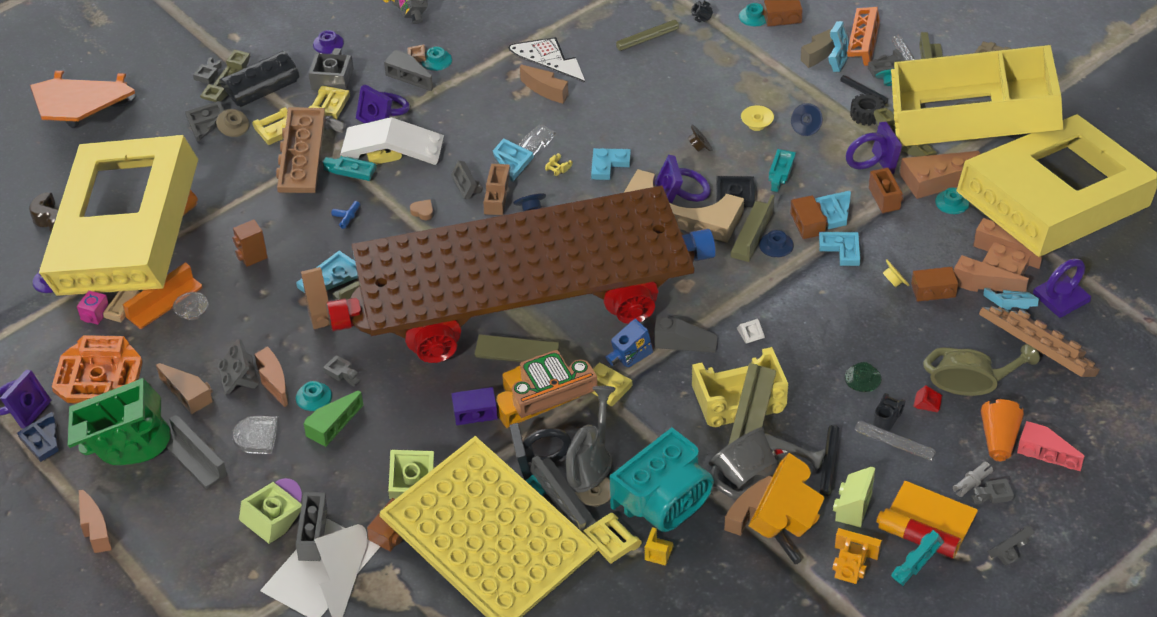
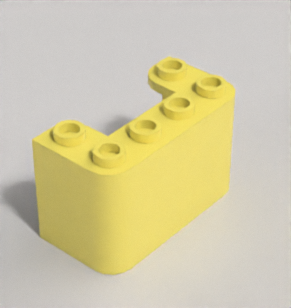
M770 347L762 349L763 355L758 360L756 357L752 358L753 364L776 370L766 415L782 412L787 405L788 382L773 348ZM703 363L692 365V387L709 426L719 427L734 423L748 366L714 373L712 367L706 370Z

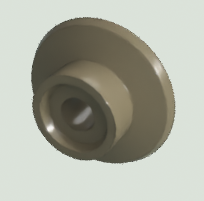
M228 109L221 112L216 120L220 132L230 137L241 136L249 128V120L246 115L236 109Z
M605 477L593 489L575 493L581 502L593 507L603 505L610 500V480Z

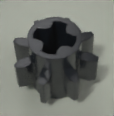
M703 0V2L698 1L692 6L691 13L695 16L694 20L706 22L712 17L713 10L710 7V3Z

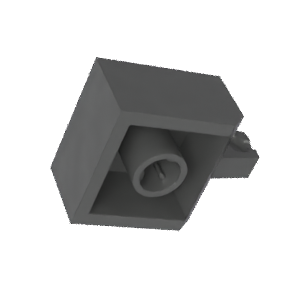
M334 48L332 54L316 53L309 71L311 90H319L321 86L347 90L354 70L352 56L342 55L340 48Z

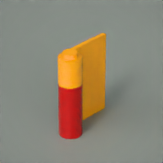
M904 481L890 509L886 508L885 511H880L876 523L879 524V529L920 545L921 539L926 534H930L934 530L944 540V543L936 552L954 559L978 513V509Z

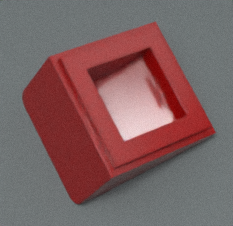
M925 385L916 393L914 407L938 412L942 395Z

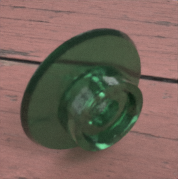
M860 362L851 366L844 376L846 384L859 392L873 391L880 386L882 381L880 372L867 362Z

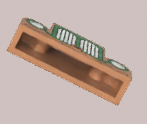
M558 350L536 356L520 363L522 381H518L512 387L513 404L520 417H526L593 392L592 387L597 386V375L585 360H576L568 367Z

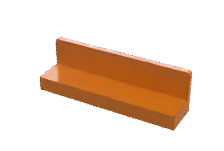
M185 262L167 274L164 288L143 290L125 302L123 308L126 318L139 329H142L202 289V284L193 278L191 267Z

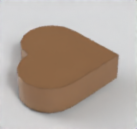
M431 200L412 203L410 205L411 215L419 217L421 220H430L433 217Z

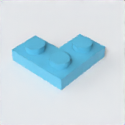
M843 21L836 22L830 32V37L835 45L832 53L829 55V64L832 66L833 72H840L848 58L849 39Z
M593 148L591 179L610 180L611 167H630V149Z
M819 232V251H838L840 266H860L858 232Z

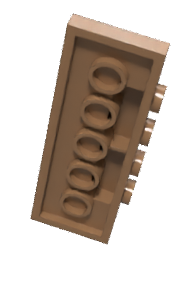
M288 107L286 127L282 128V139L284 141L280 142L282 154L278 156L280 168H277L276 171L278 193H316L325 108Z
M994 306L990 308L982 307L979 315L1081 377H1096L1100 369L1094 366L1095 363L1087 358L1083 359L1086 351L1081 349L1082 345L1073 340L1067 341L1064 339L1065 335L1057 330L1052 332L1047 329V324L1044 322L1032 320L1029 313L1021 309L1009 312L1000 306L998 308Z

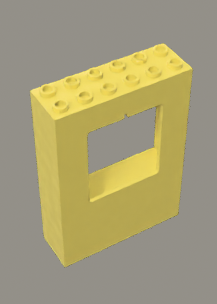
M1051 45L894 62L895 69H891L896 137L898 140L900 139L902 146L1063 130L1062 99ZM982 96H991L992 100L990 102L921 109L920 106L921 103Z
M1076 114L1063 120V130L1031 133L966 160L956 191L1035 255L1041 257L1149 207L1157 189V172ZM1068 147L1108 178L1076 191L1037 160Z
M184 135L79 144L39 274L56 296L86 294L88 290L104 293L164 288L198 163V158ZM152 166L138 213L84 217L98 171Z

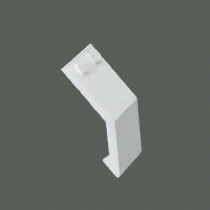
M391 117L348 127L340 155L358 160L360 154L390 149L436 165L444 135Z

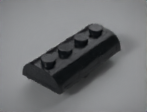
M281 51L219 79V83L225 88V91L234 103L242 107L297 82L300 76L293 60L285 51Z

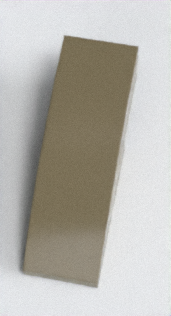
M831 29L812 36V42L801 47V61L808 68L820 63L832 53L835 45L830 37Z

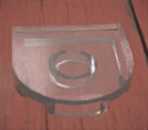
M251 416L241 420L233 429L234 443L241 451L246 453L272 454L279 422L278 417Z

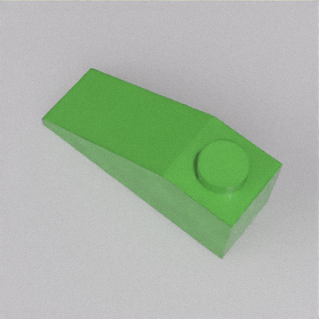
M356 391L316 409L303 423L306 437L326 447L364 406L362 393Z

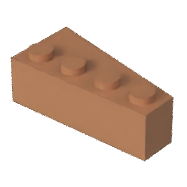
M979 151L902 158L900 176L916 199L945 191L947 188L958 187L965 161L981 153Z

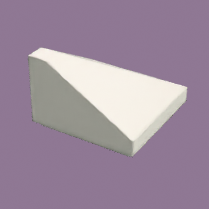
M758 319L740 324L737 327L746 344L765 338Z

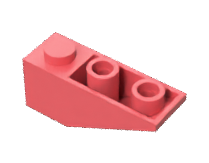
M1026 421L1017 453L1081 471L1084 460L1082 453L1048 427Z

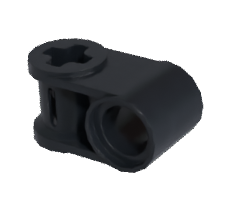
M884 393L879 405L875 409L873 428L880 433L889 432L896 420L901 416L905 407V400H897Z

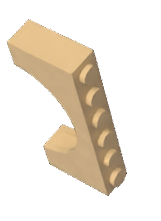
M637 169L624 192L655 187V174ZM726 194L719 202L703 208H684L671 203L670 206L680 230L693 232L710 229L714 239L728 242L744 212V199Z

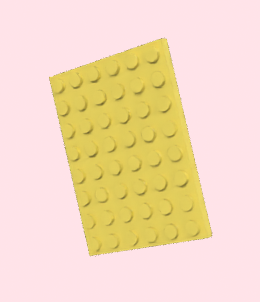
M476 436L380 511V517L486 617H523L598 552L599 548Z

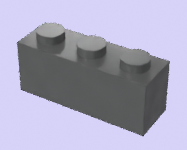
M303 493L296 539L298 561L321 560L314 539L324 536L328 511L326 493Z

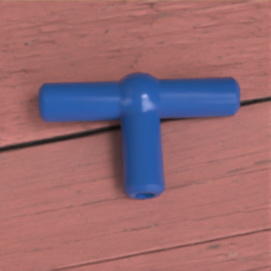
M354 201L349 210L332 209V216L343 218L339 224L340 228L345 229L349 222L354 219L360 203Z

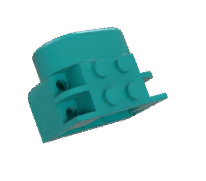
M671 427L610 475L611 509L615 510L618 506L622 505L627 517H644L658 530L668 532L678 527L705 503L713 488V476L698 464L699 451L697 446Z

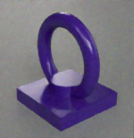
M363 85L360 88L355 119L365 124L387 119L390 116L404 115L409 111L410 104L399 95L379 92L368 85ZM392 101L401 104L403 107L391 109Z
M879 122L877 133L862 135L851 143L846 152V162L851 168L858 170L870 168L879 162L882 168H889L891 173L894 174L902 144L887 122ZM875 140L872 148L875 156L864 162H856L853 159L855 150L863 143Z
M674 155L667 156L655 180V185H663L669 203H673L676 195L693 202L706 200L711 193L708 181L694 170L679 168ZM682 176H688L698 181L703 187V192L701 194H691L681 189L683 183Z
M1076 258L1064 262L1051 274L1047 282L1033 290V295L1039 298L1059 318L1089 303L1091 300V296L1078 285L1085 272L1084 262ZM1072 267H1077V271L1071 279L1065 271Z
M25 370L17 380L10 381L0 387V399L5 405L0 407V416L11 413L21 428H25L52 401L32 370Z

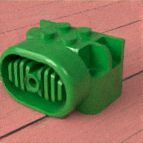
M144 378L69 407L68 446L71 448L79 445V451L83 455L96 453L102 461L111 465H127L151 460L166 448L170 440V427L161 417V397Z

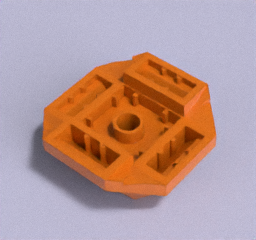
M83 335L77 341V344L70 347L60 356L52 383V390L65 402L75 405L138 380L143 363L142 358L124 336Z

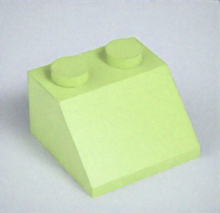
M390 451L389 499L398 498L434 469V451Z
M874 467L848 474L846 483H841L839 489L841 497L840 499L836 498L833 506V511L836 512L835 521L861 528L872 496L875 476Z
M272 482L241 501L239 520L270 544L287 532L301 512L302 504Z

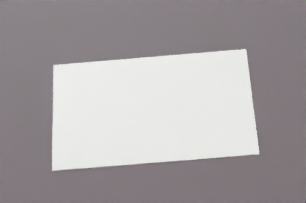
M326 518L324 536L345 529ZM367 540V547L358 573L381 546ZM295 550L260 591L307 617H321L328 609L319 584L330 581L322 558L320 561H298L297 550Z

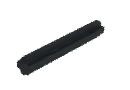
M830 425L827 433L826 452L819 491L821 495L829 496L832 490L840 429L837 425Z

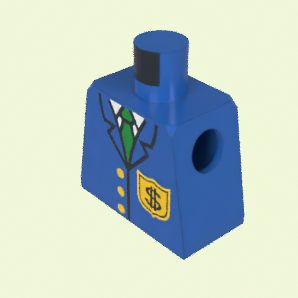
M637 319L632 320L612 338L613 351L606 356V360L611 366L621 362L625 367H631L651 355L653 349L648 330Z

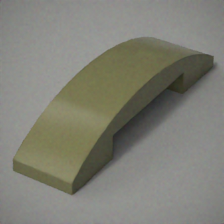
M234 49L226 60L227 67L214 85L208 84L200 97L213 102L226 98L228 94L225 88L220 85L219 79L246 68L250 59V53Z
M887 108L875 110L874 116L878 125L879 122H887L896 135L894 114ZM928 144L902 146L901 148L902 151L915 157L937 154Z

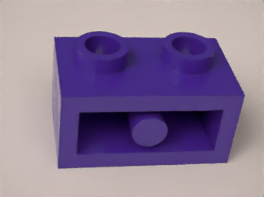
M493 387L451 393L456 425L497 420Z

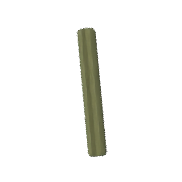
M674 19L623 38L616 42V47L619 51L675 31L679 28V23Z

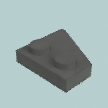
M895 49L891 56L883 55L878 59L868 62V69L872 76L875 77L881 71L895 69L894 62L905 60L899 50Z
M220 101L185 111L196 141H200L217 127V117L224 111Z

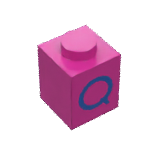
M88 290L77 305L80 319L84 322L98 325L104 317L103 312L109 305L107 296Z

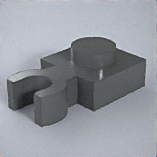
M210 57L207 65L201 64L193 74L194 80L210 84L218 75V70L222 67L221 60L219 59L214 63L213 57Z

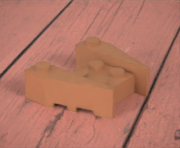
M983 218L976 229L973 247L988 251L983 262L961 255L954 268L958 287L969 291L978 292V289L991 288L995 293L997 291L1003 292V290L1026 292L1029 278L1024 277V274L1029 266L1040 269L1043 256L1038 257L997 223Z

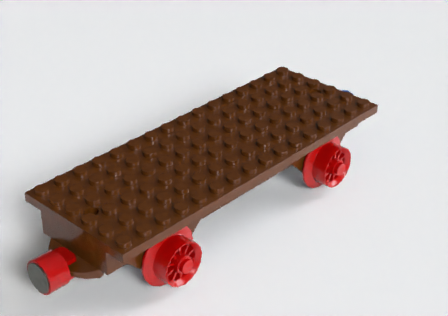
M663 185L351 244L359 287L354 291L351 299L346 300L344 298L329 301L326 307L332 332L355 326L360 331L371 336L393 333L405 338L408 348L417 353L422 361L439 363L447 360L455 353L457 342L461 336V327L474 316L593 294L603 299L606 310L616 315L621 322L629 324L634 319L642 322L649 318L655 310L654 302L658 296V288L669 278L693 274L694 260L714 258L716 246L710 229L693 231L685 235L680 232Z

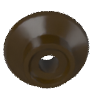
M692 124L691 129L693 133L688 137L692 146L698 152L703 148L713 151L705 136Z

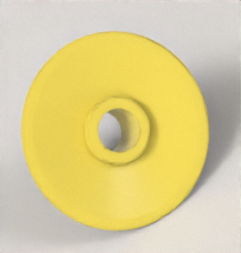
M755 105L744 109L741 113V119L750 129L760 131L772 123L774 114L767 107Z
M886 259L889 268L883 274L895 287L901 283L910 286L900 272Z

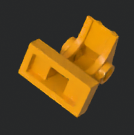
M838 528L835 548L840 549L839 558H835L832 570L836 571L835 578L857 584L859 578H864L867 567L864 565L866 558L878 560L882 540Z

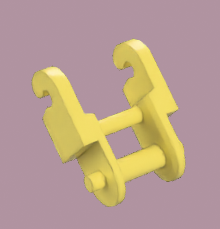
M557 153V155L549 159L550 162L545 165V170H552L554 175L558 176L560 173L564 174L570 169L573 162L569 160V162L562 163L561 165L557 162L560 160L561 155Z

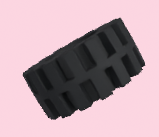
M869 93L855 96V99H852L850 108L852 120L856 121L857 124L862 123L864 126L865 124L871 126L872 123L875 125L874 111L884 108L883 100H880L879 96L875 97L874 94L869 95Z

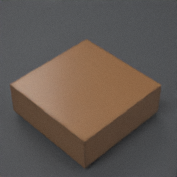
M425 44L409 47L408 54L417 62L426 61Z

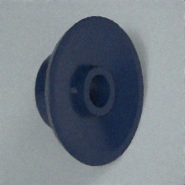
M811 103L799 105L791 116V125L794 131L802 136L815 134L820 129L823 121L820 109ZM805 116L808 118L806 122L803 121Z
M546 194L528 195L515 200L513 204L522 206L523 211L542 208L540 201L546 198Z
M773 230L760 239L759 248L767 256L784 257L792 252L794 243L783 231Z

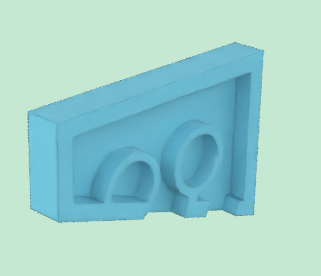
M341 251L336 252L318 266L322 270L326 291L357 278L355 261ZM300 279L296 282L297 288L304 292L303 281Z

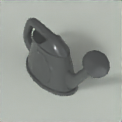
M604 385L592 387L600 400L598 429L592 425L583 426L577 431L568 448L566 475L567 481L574 492L580 493L593 489L605 479L612 467V456L605 447L607 401L609 395L615 391V387Z
M760 427L726 446L708 464L712 467L710 474L713 476V486L728 497L737 500L755 483L768 476H773L778 466V462L772 453L773 450L780 449L804 457L813 464L815 471L819 470L826 450L822 449L818 452L808 451L764 433V428ZM719 472L736 484L739 489H745L735 491L725 485L719 479Z

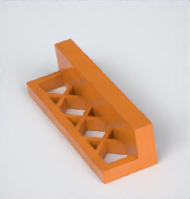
M878 7L856 9L847 56H862L864 66H868V62L872 61L880 24ZM861 14H868L864 18L860 16ZM862 24L866 25L861 29L859 28V26H861ZM860 35L864 36L859 40L856 39ZM858 46L862 48L861 50H853Z

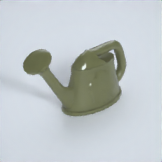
M1025 344L1021 347L1019 358L1002 368L992 369L991 358L974 349L937 348L925 358L923 366L931 374V381L938 388L953 394L977 396L995 390L999 380L1022 364H1037L1040 356L1035 348ZM939 356H944L937 368L931 365Z

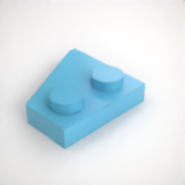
M504 138L493 150L494 157L499 164L510 165L509 179L511 181H514L534 158L533 152Z
M851 191L815 198L816 202L820 203L822 214L827 217L828 229L847 225Z
M984 288L983 296L1001 308L1011 310L1012 307L1029 309V307L1038 306L1039 298L1029 292L1003 290V293L997 294L991 288Z

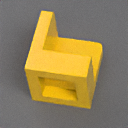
M652 527L646 542L645 560L666 566L673 548V542L657 538V528Z

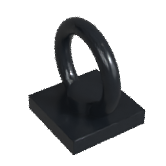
M518 423L510 425L516 456L525 481L532 476L529 462L532 463V458L537 456L534 455L532 444L535 441L544 437H557L563 441L561 449L551 455L539 456L541 460L550 457L552 462H556L567 455L568 448L571 445V438L563 430L556 428L541 429L533 432L523 441Z

